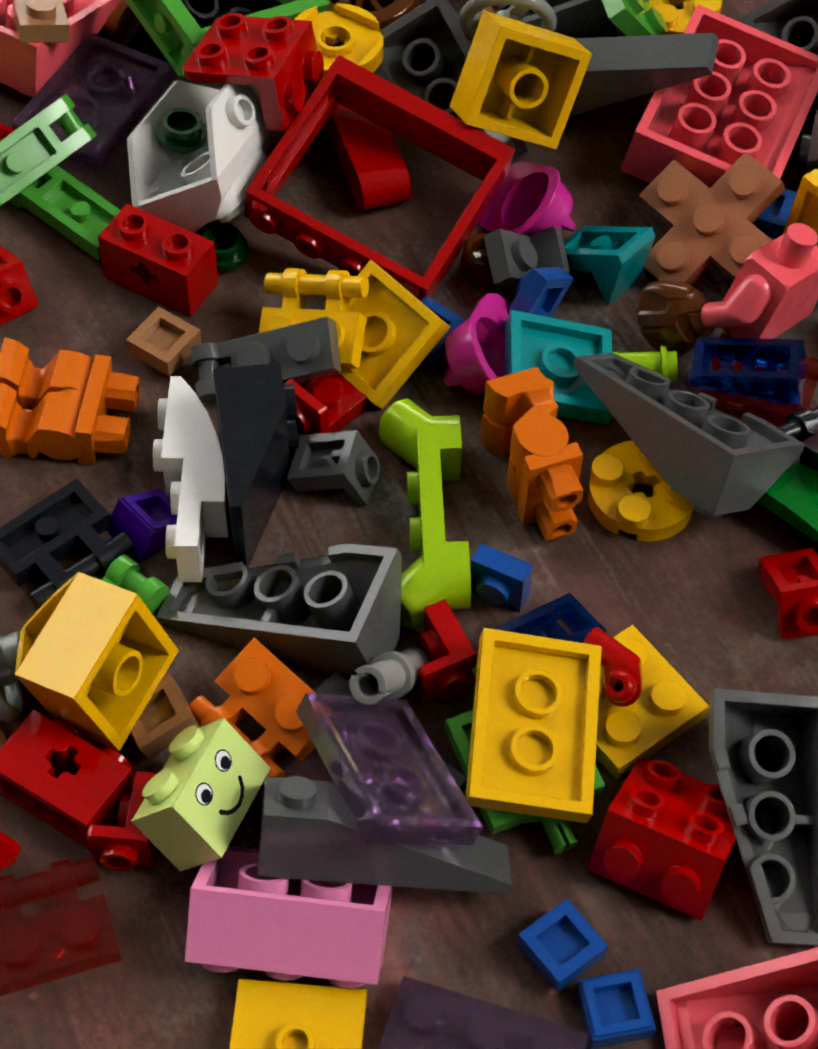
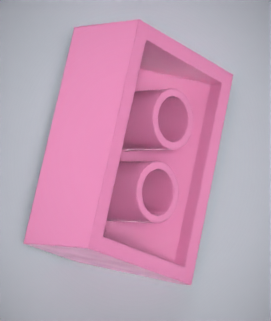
M228 846L222 858L202 864L190 888L185 962L199 963L205 969L218 973L234 972L239 968L265 971L269 977L284 981L296 980L302 976L329 979L330 983L342 988H359L365 984L378 985L384 958L393 886L257 877L259 849Z

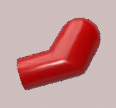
M595 627L589 632L582 643L602 646L601 666L604 667V693L607 699L618 707L632 705L639 699L643 691L641 660L637 654L599 627Z

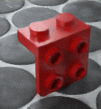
M229 13L214 21L183 65V72L185 78L190 81L257 86L266 129L286 131L296 113L303 108L305 99L315 83L320 81L324 70V59L322 53L317 51L312 21L291 20L286 16L261 18L246 17L240 13Z
M646 758L639 759L607 810L586 870L702 921L737 838L734 835L720 786L718 784H707L683 774L676 766L669 762Z

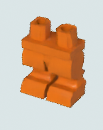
M5 337L0 351V455L9 459L21 453L28 454L31 458H36L38 452H41L53 459L73 460L78 458V464L95 466L98 452L126 454L131 431L130 418L110 416L108 411L109 409L129 412L137 411L140 399V377L113 372L111 356L95 354L93 359L80 352L59 350L43 369L35 368L29 359V348L19 341Z
M538 367L486 381L483 405L485 414L482 415L480 443L488 452L499 457L510 453L506 486L512 500L518 504L517 515L522 526L537 522L545 541H550L573 534L577 530L578 520L574 514V507L582 501L584 491L579 482L583 453L577 442L568 444V430L563 422L556 418L558 404L554 399L553 380L546 378Z

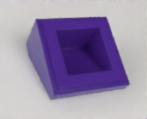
M160 489L119 498L110 518L112 526L107 531L112 537L120 532L127 534L135 548L129 554L136 561L142 562L166 547L167 525H176L177 515L171 514L170 499Z

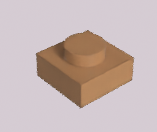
M13 0V20L19 43L69 42V22L62 0Z
M159 306L126 339L129 354L169 377L191 355V347L202 343L200 329Z
M169 673L162 677L152 694L153 696L131 730L139 749L148 759L168 748L174 738L191 725L200 727L179 685Z

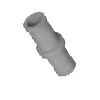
M408 648L401 652H385L377 655L370 662V665L358 667L355 670L358 674L351 675L349 688L357 701L367 705L375 704L382 699L394 700L403 697L412 690L413 686L418 685V668L429 663L430 659L419 648Z

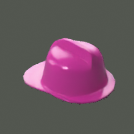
M529 161L516 162L511 164L507 178L482 216L480 224L490 232L504 229L531 236L549 227L574 231L576 224L570 218L573 198L570 191L560 181V174L557 169L552 166Z
M485 294L477 303L470 318L452 330L445 339L448 365L443 381L447 386L461 385L470 394H484L486 381L505 376V321L509 315L507 311L511 305L499 294Z

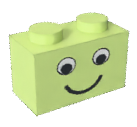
M225 718L199 728L197 725H191L174 738L169 746V752L171 753L163 769L145 785L142 791V796L145 799L131 820L180 872L223 857L271 769Z

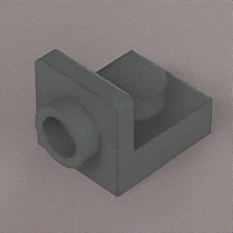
M549 227L531 236L497 229L483 236L494 285L516 289L521 278L530 272L532 268L560 267L567 274H570L564 242L559 228Z
M358 430L301 435L299 448H296L287 480L296 492L344 488L356 505H368L374 485L380 477V461Z

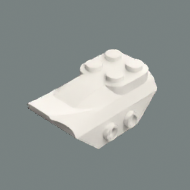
M181 80L173 82L127 138L132 206L193 233L202 228L206 223L217 219L221 223H225L238 216L245 208V191L268 159L266 152L277 130L266 129L257 86L225 83L221 90ZM175 108H188L197 112L207 128V141L205 145L199 150L188 154H176L163 148L157 140V126L167 111Z

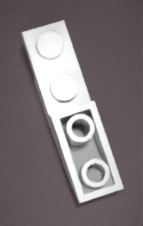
M170 376L168 398H159L158 429L159 431H164L163 439H154L153 469L154 472H163L166 495H170L171 514L177 515V524L167 525L166 557L167 559H176L179 582H202L206 538H229V508L223 456L215 428L198 396L181 376Z

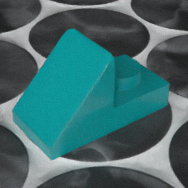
M582 226L564 241L570 271H580L582 274L592 273L604 302L609 305L640 279L655 239V233L652 227Z

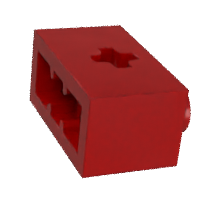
M126 204L98 236L105 279L189 317H192L218 284L215 242L130 204Z
M33 710L0 749V795L89 849L86 839L88 826L91 824L115 826L118 822V811L122 794L132 793L134 778L129 761L110 747L105 746L100 750L83 739L78 729L64 719L56 717L52 721Z

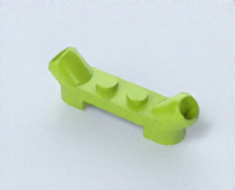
M407 398L395 401L384 411L379 422V437L383 445L416 469V472H407V504L418 505L419 517L409 518L410 551H420L421 556L401 573L400 625L407 629L419 630L424 627V608L445 599L451 610L470 609L471 570L469 541L446 542L442 481L460 480L462 460L460 416H432Z

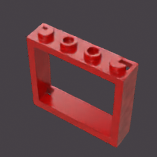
M338 54L245 191L244 216L260 231L266 234L276 233L294 243L295 247L304 255L314 259L320 257L338 267L339 270L348 271L350 276H357L366 264L372 260L421 301L424 297H433L461 252L464 241L471 236L510 171L515 149L483 131L465 124L455 116ZM338 103L482 180L423 276L414 273L276 198V195Z

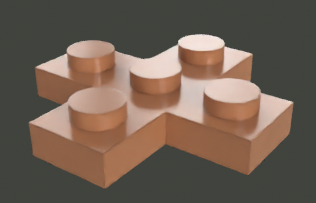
M747 152L711 188L673 159L639 194L642 203L671 227L651 248L643 271L655 281H675L692 286L715 264L731 279L735 280L749 255L773 241L753 225V222L785 191L783 181Z

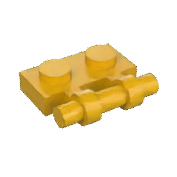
M287 268L283 273L268 272L264 279L265 291L269 294H282V308L262 307L258 333L329 317L336 324L341 368L359 369L367 317L358 311L348 310L350 297H367L369 291L368 278L365 276H350V273L346 270H329L326 275L307 274L305 269ZM307 295L326 296L325 310L305 309Z

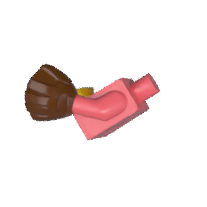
M802 223L790 224L785 234L749 255L723 301L709 303L698 289H694L693 286L682 282L658 280L649 283L643 288L637 310L638 325L641 326L640 332L654 349L660 351V346H666L667 351H677V357L690 352L700 345L715 328H721L749 353L754 352L812 314L818 300L817 233L808 225Z

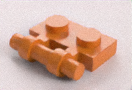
M255 637L214 680L229 695L228 699L221 706L215 707L206 697L201 695L195 698L189 705L200 727L225 718L271 768L266 777L284 778L285 771L273 760L285 747L302 762L342 718L340 714ZM248 714L266 729L258 740H250L237 727Z

